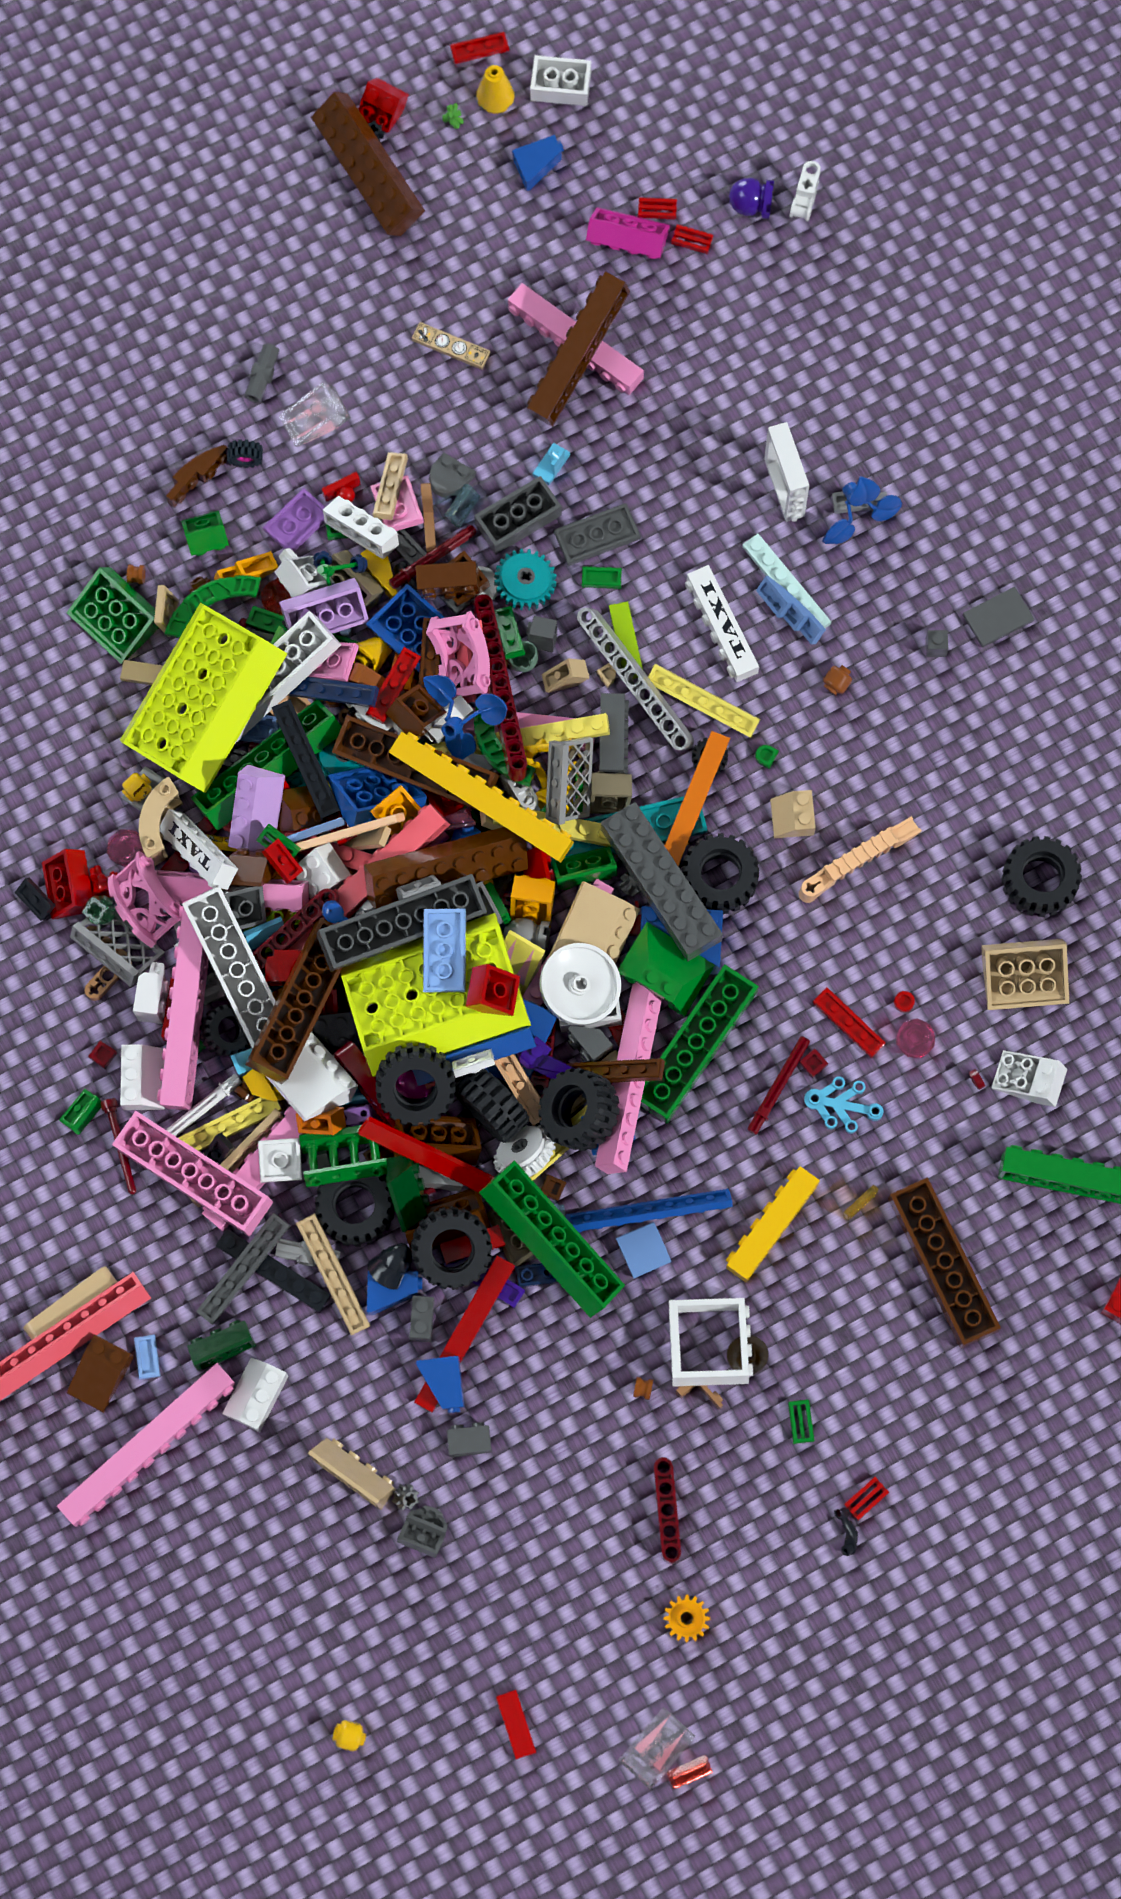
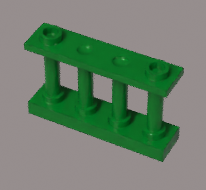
M362 1125L343 1128L334 1135H299L302 1154L308 1153L310 1171L303 1172L306 1187L387 1174L386 1158L380 1159L378 1143L358 1134L359 1128ZM370 1143L372 1160L360 1162L357 1145ZM349 1147L351 1164L339 1166L337 1148ZM329 1150L331 1167L318 1169L316 1152Z

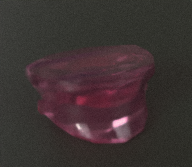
M469 807L444 816L450 824L444 831L477 825V821L472 817V808Z
M120 829L108 839L107 855L112 861L123 867H126L136 858L138 851L145 854L140 842L139 833L136 830Z
M918 1018L904 1022L899 1028L896 1035V1044L906 1057L923 1058L935 1047L934 1031L931 1025Z

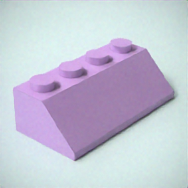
M355 578L279 602L288 630L308 611L316 615L332 634L369 621L361 590Z
M251 765L245 766L238 772L229 847L235 849L248 848L249 851L265 849L256 839L268 824L278 829L285 775Z

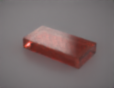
M703 1755L666 1773L672 1788L676 1789L712 1773V1769L707 1756Z

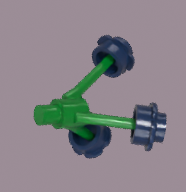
M326 551L317 552L313 556V565L317 568V572L324 577L327 586L334 584L331 583L330 577L336 570L351 568L355 573H364L368 566L366 558L362 557L361 554L352 557L350 563L331 566L332 557Z

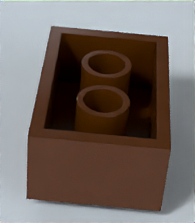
M476 561L416 565L417 590L424 600H435L436 597L444 596L445 599L456 598V595L475 597L476 594H480L479 569Z

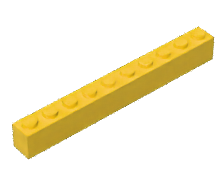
M403 732L400 733L389 750L390 754L560 863L563 861L574 844L570 839L572 835L563 829L558 832L553 828L555 824L545 818L543 821L536 818V812L528 807L526 810L519 807L520 802L511 796L509 799L503 797V791L494 785L492 788H489L485 785L486 780L478 775L475 778L468 774L470 770L461 764L456 767L451 763L453 759L443 753L439 756L434 752L436 748L428 743L420 744L417 742L419 738L411 732H408L407 735Z

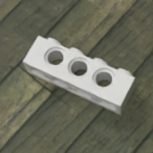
M338 496L323 509L324 521L327 525L382 559L387 557L399 545L398 534L394 528L388 527L378 518L370 516L365 510L357 508L349 500Z

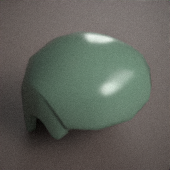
M522 641L525 655L508 659V662L513 670L528 672L538 663V652L533 643Z

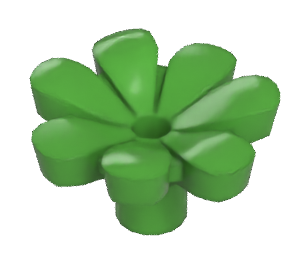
M457 103L448 105L447 114L442 116L443 122H450L454 129H459V124H463V119L459 117L461 116L460 109L457 110Z

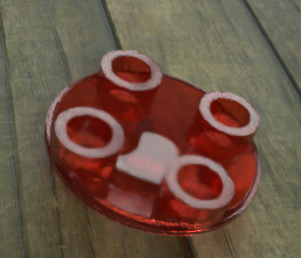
M276 578L264 586L261 592V601L266 610L283 615L279 602L292 597L285 586L279 581V578Z

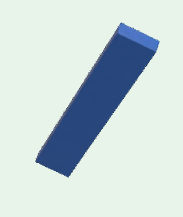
M527 1026L444 1055L446 1056V1061H450L452 1065L453 1061L491 1049L495 1061L534 1048L536 1043L530 1027ZM412 1070L418 1086L435 1081L425 1071Z

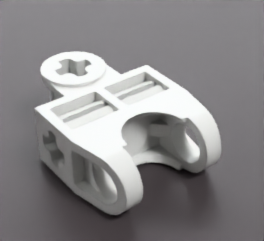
M808 161L803 166L796 196L790 211L791 218L795 216L803 218L807 222L809 221L819 184L818 179L821 168L817 162ZM809 166H813L817 169V172L809 174L806 169Z
M502 774L499 775L507 793L520 802L519 807L525 810L528 807L531 810L540 811L537 795L531 785L528 787L512 781Z

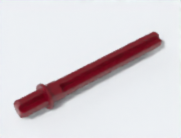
M473 525L467 526L407 568L400 569L398 574L389 579V585L392 589H397L404 583L411 582V579L416 576V565L434 564L475 536L476 529Z
M801 1036L762 1104L757 1111H754L753 1114L755 1116L747 1129L750 1133L756 1135L764 1121H768L767 1117L810 1043V1040L806 1037Z

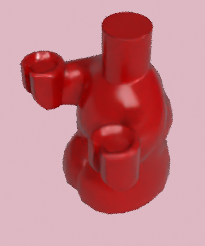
M96 865L89 870L93 897L97 900H104L110 897L108 878L112 874L117 875L118 873L112 871L110 876H105L102 874L101 866Z

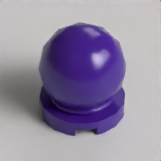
M744 178L737 181L731 187L729 193V202L732 208L744 216H754L760 212L763 219H769L774 180H766V184L763 185L753 178Z

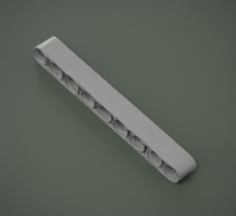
M593 608L580 609L577 614L578 622L672 747L676 750L691 749L694 744L693 736L599 611ZM588 612H590L592 615V618L589 622L586 620V615ZM599 628L603 629V635L601 637L598 636ZM611 643L615 645V650L612 653L609 650ZM625 658L627 664L625 668H622L621 661ZM634 674L638 675V682L636 684L633 683L632 679ZM647 689L650 692V697L648 699L644 697V693ZM658 705H660L662 708V712L660 715L656 713V707ZM669 721H672L674 724L671 731L668 729ZM682 736L686 741L684 746H681L679 743Z

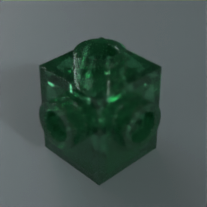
M105 895L93 896L87 901L82 913L88 917L87 919L91 923L98 925L110 923L115 916L114 912L116 909L112 904L113 900Z

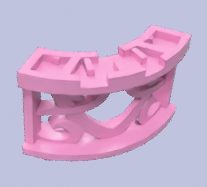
M471 611L465 615L439 619L438 616L431 617L426 634L430 638L436 654H440L442 665H439V675L451 679L455 687L461 683V687L456 688L457 693L455 697L478 693L487 694L488 686L490 685V663L487 644L479 620L475 618ZM457 625H462V627L459 628L458 630H457V627H456V626H457ZM460 642L464 643L473 652L472 659L466 669L463 663L455 657V653L460 647ZM467 680L470 683L473 682V685L467 686Z
M138 851L136 858L119 874H112L108 878L110 898L115 899L117 913L123 922L127 920L134 928L132 930L133 934L150 948L172 926L181 921L182 918H179L181 905L161 885L155 872L154 860L151 857L147 858L145 854ZM136 887L148 891L149 910L134 906ZM163 910H165L171 916V918L167 921H164L158 917L168 916L163 912ZM157 923L162 925L158 930L155 929Z

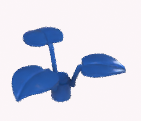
M861 476L857 484L855 482L847 483L843 487L842 492L847 498L845 503L849 519L848 521L846 519L837 521L828 530L822 542L824 544H840L847 541L854 534L855 526L851 524L853 518L850 505L861 506L867 504L874 510L871 514L874 520L885 521L893 517L902 506L900 498L896 495H888L880 499L877 506H875L870 501L875 500L880 494V487L877 483Z
M442 675L426 676L423 678L427 692L442 707H446L450 703L447 716L444 718L446 723L442 726L441 730L445 736V743L449 752L456 758L463 760L472 753L474 754L477 747L473 735L463 733L462 729L465 723L481 714V718L485 723L495 726L502 723L506 717L507 706L504 701L498 696L488 693L480 695L475 700L476 707L479 710L466 719L462 720L459 717H451L454 705L452 698L457 693L453 681Z

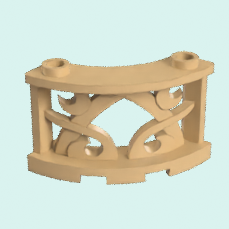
M170 777L162 780L151 791L142 807L139 819L140 842L146 857H151L154 860V866L168 859L164 849L163 834L159 829L168 809L175 811L183 805L179 792Z

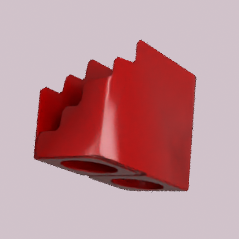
M274 950V956L267 957L265 980L268 986L285 985L301 950Z

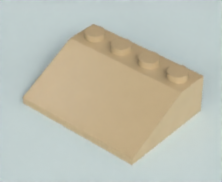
M582 881L549 955L551 956L563 946L573 943H585L603 950L616 964L640 909L625 900Z
M1063 939L981 945L988 1010L1069 1004L1067 944Z
M328 1438L324 1439L309 1451L308 1454L315 1463L379 1510H382L392 1496L393 1491L396 1490L392 1486L394 1484L392 1480L385 1475L383 1478L375 1474L377 1470L368 1463L364 1466L359 1462L360 1457L351 1450L349 1453L341 1449L343 1445L334 1438L332 1441Z

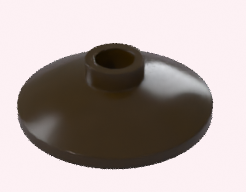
M751 1335V1337H747V1344H751L752 1359L748 1360V1363L753 1364V1374L766 1366L769 1352L766 1344L760 1338ZM740 1337L733 1340L727 1349V1361L733 1370H742Z

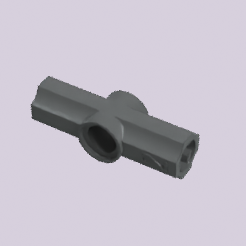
M263 344L259 358L252 366L251 379L245 392V398L251 402H261L267 384H270L272 381L274 365L280 352L279 348L273 344Z

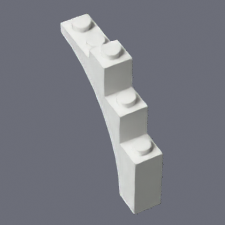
M461 695L453 699L454 705L451 717H459L464 720L474 713V710ZM449 703L446 707H443V709H444L447 713H448V709H449L450 703ZM346 704L349 708L352 706L357 711L355 715L361 721H366L390 732L395 730L394 733L397 735L403 732L388 716L382 724L366 715L369 707ZM447 713L425 733L431 742L435 740L439 744L445 739L441 728L446 723L444 718L447 716Z

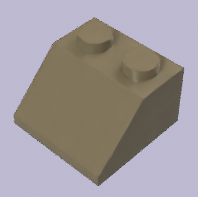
M592 773L590 814H610L621 811L630 805L632 798V774Z

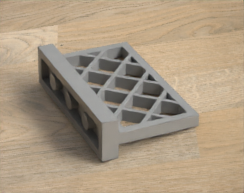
M592 737L561 742L556 740L549 741L545 819L552 823L561 825L565 824V821L589 817ZM586 743V750L582 754L580 749ZM569 746H571L572 749H573L570 754H569ZM577 754L580 758L574 765L572 760ZM584 763L585 769L581 774L579 768ZM568 766H570V767L572 768V770L570 771L569 774H568ZM576 774L579 778L573 785L571 780ZM582 782H583V783H584V789H583L582 792L580 793V792L578 791V788L580 787V785H581ZM567 786H569V787L571 788V790L568 792V794H567ZM576 794L578 798L572 804L570 800L573 797V795ZM582 802L583 812H578L577 808ZM566 805H568V807L570 808L569 811L567 812V814H566Z
M105 903L99 906L81 923L77 922L73 925L70 935L71 939L130 987L136 983L137 978L151 967L152 962H157L165 953L156 944L150 948L141 940L140 944H130L129 937H137L132 932L134 928L127 921L123 922L119 914ZM105 911L110 915V919H99V914ZM87 924H96L97 931H89L85 926ZM100 924L111 925V931H100ZM114 925H122L125 928V932H114ZM101 936L112 937V943H104L101 941ZM115 937H126V944H115ZM116 949H127V956L118 955ZM130 949H141V956H131ZM144 950H152L156 955L154 957H147ZM131 961H141L142 967L137 970L131 965Z

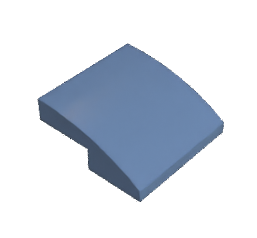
M654 1222L616 1238L633 1278L672 1262Z

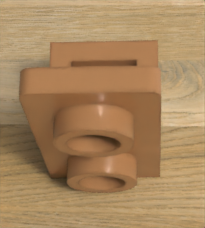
M708 1385L698 1386L718 1410L723 1407L721 1403L723 1399L716 1391L712 1393L707 1387ZM677 1386L676 1394L682 1399L695 1386Z

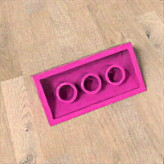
M596 208L589 219L586 240L590 241L593 245L603 244L614 250L624 249L631 254L641 253L645 254L648 258L656 259L657 257L660 258L664 251L670 225Z

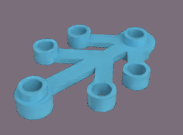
M836 1077L833 1083L822 1090L811 1089L804 1097L806 1106L818 1111L825 1121L826 1128L834 1129L837 1126V1119L834 1116H830L825 1106L834 1109L845 1125L846 1132L850 1134L857 1131L858 1124L850 1119L845 1110L867 1114V1117L872 1121L880 1120L884 1113L882 1106L877 1103L867 1106L847 1102L853 1096L864 1092L865 1084L862 1081H856L852 1088L835 1099L828 1098L829 1094L835 1090H841L845 1086L844 1078ZM840 1080L843 1085L840 1087L836 1086L835 1081ZM857 1084L862 1085L863 1089L861 1091L856 1090L855 1086ZM817 1096L819 1100L817 1102H813L811 1100V1097ZM877 1108L879 1114H873L872 1109ZM832 1119L835 1125L829 1126L827 1121ZM848 1124H854L855 1129L849 1130Z

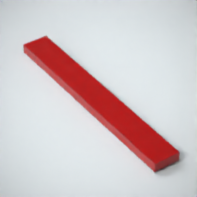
M370 1116L359 1128V1135L477 1192H480L494 1178V1176Z
M496 1256L439 1358L459 1356L461 1364L513 1272L515 1265ZM425 1382L414 1403L433 1413L438 1405V1401L427 1382Z

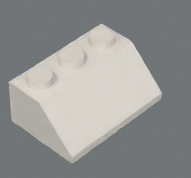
M142 1044L121 1045L120 1105L123 1110H165V1107L161 1106L160 1101L157 1100L158 1090L162 1088L160 1070L164 1068L165 1060H162L163 1048Z
M251 1357L222 1414L260 1433L288 1378V1374L268 1363Z

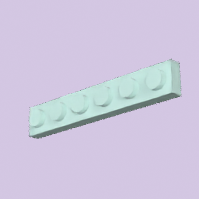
M756 534L743 544L742 548L766 576L772 578L800 601L824 628L831 624L830 619L759 534Z

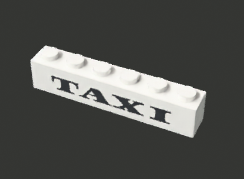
M709 565L688 573L687 582H685L686 588L689 593H693L695 597L693 601L697 610L701 609L703 613V623L706 627L709 626L711 639L714 644H718L720 648L718 650L719 655L723 661L726 660L728 664L727 671L730 677H734L736 682L758 674L759 665Z
M168 809L159 828L160 832L164 835L163 838L172 844L173 849L181 853V857L190 863V867L199 872L198 875L208 882V886L211 888L220 886V888L228 890L238 868L185 813Z

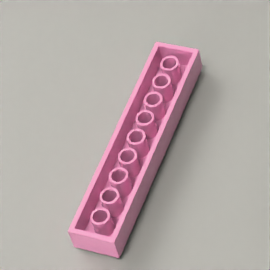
M180 906L179 918L182 919L181 926L177 928L179 944L175 947L174 958L177 961L176 967L172 969L174 986L170 988L169 993L172 1003L171 1007H168L167 1010L169 1028L166 1027L165 1029L167 1045L166 1048H163L162 1060H165L164 1068L160 1070L162 1088L158 1090L157 1100L160 1101L161 1106L167 1109L189 1111L192 1109L201 1034L199 1029L200 1025H202L209 959L183 906Z

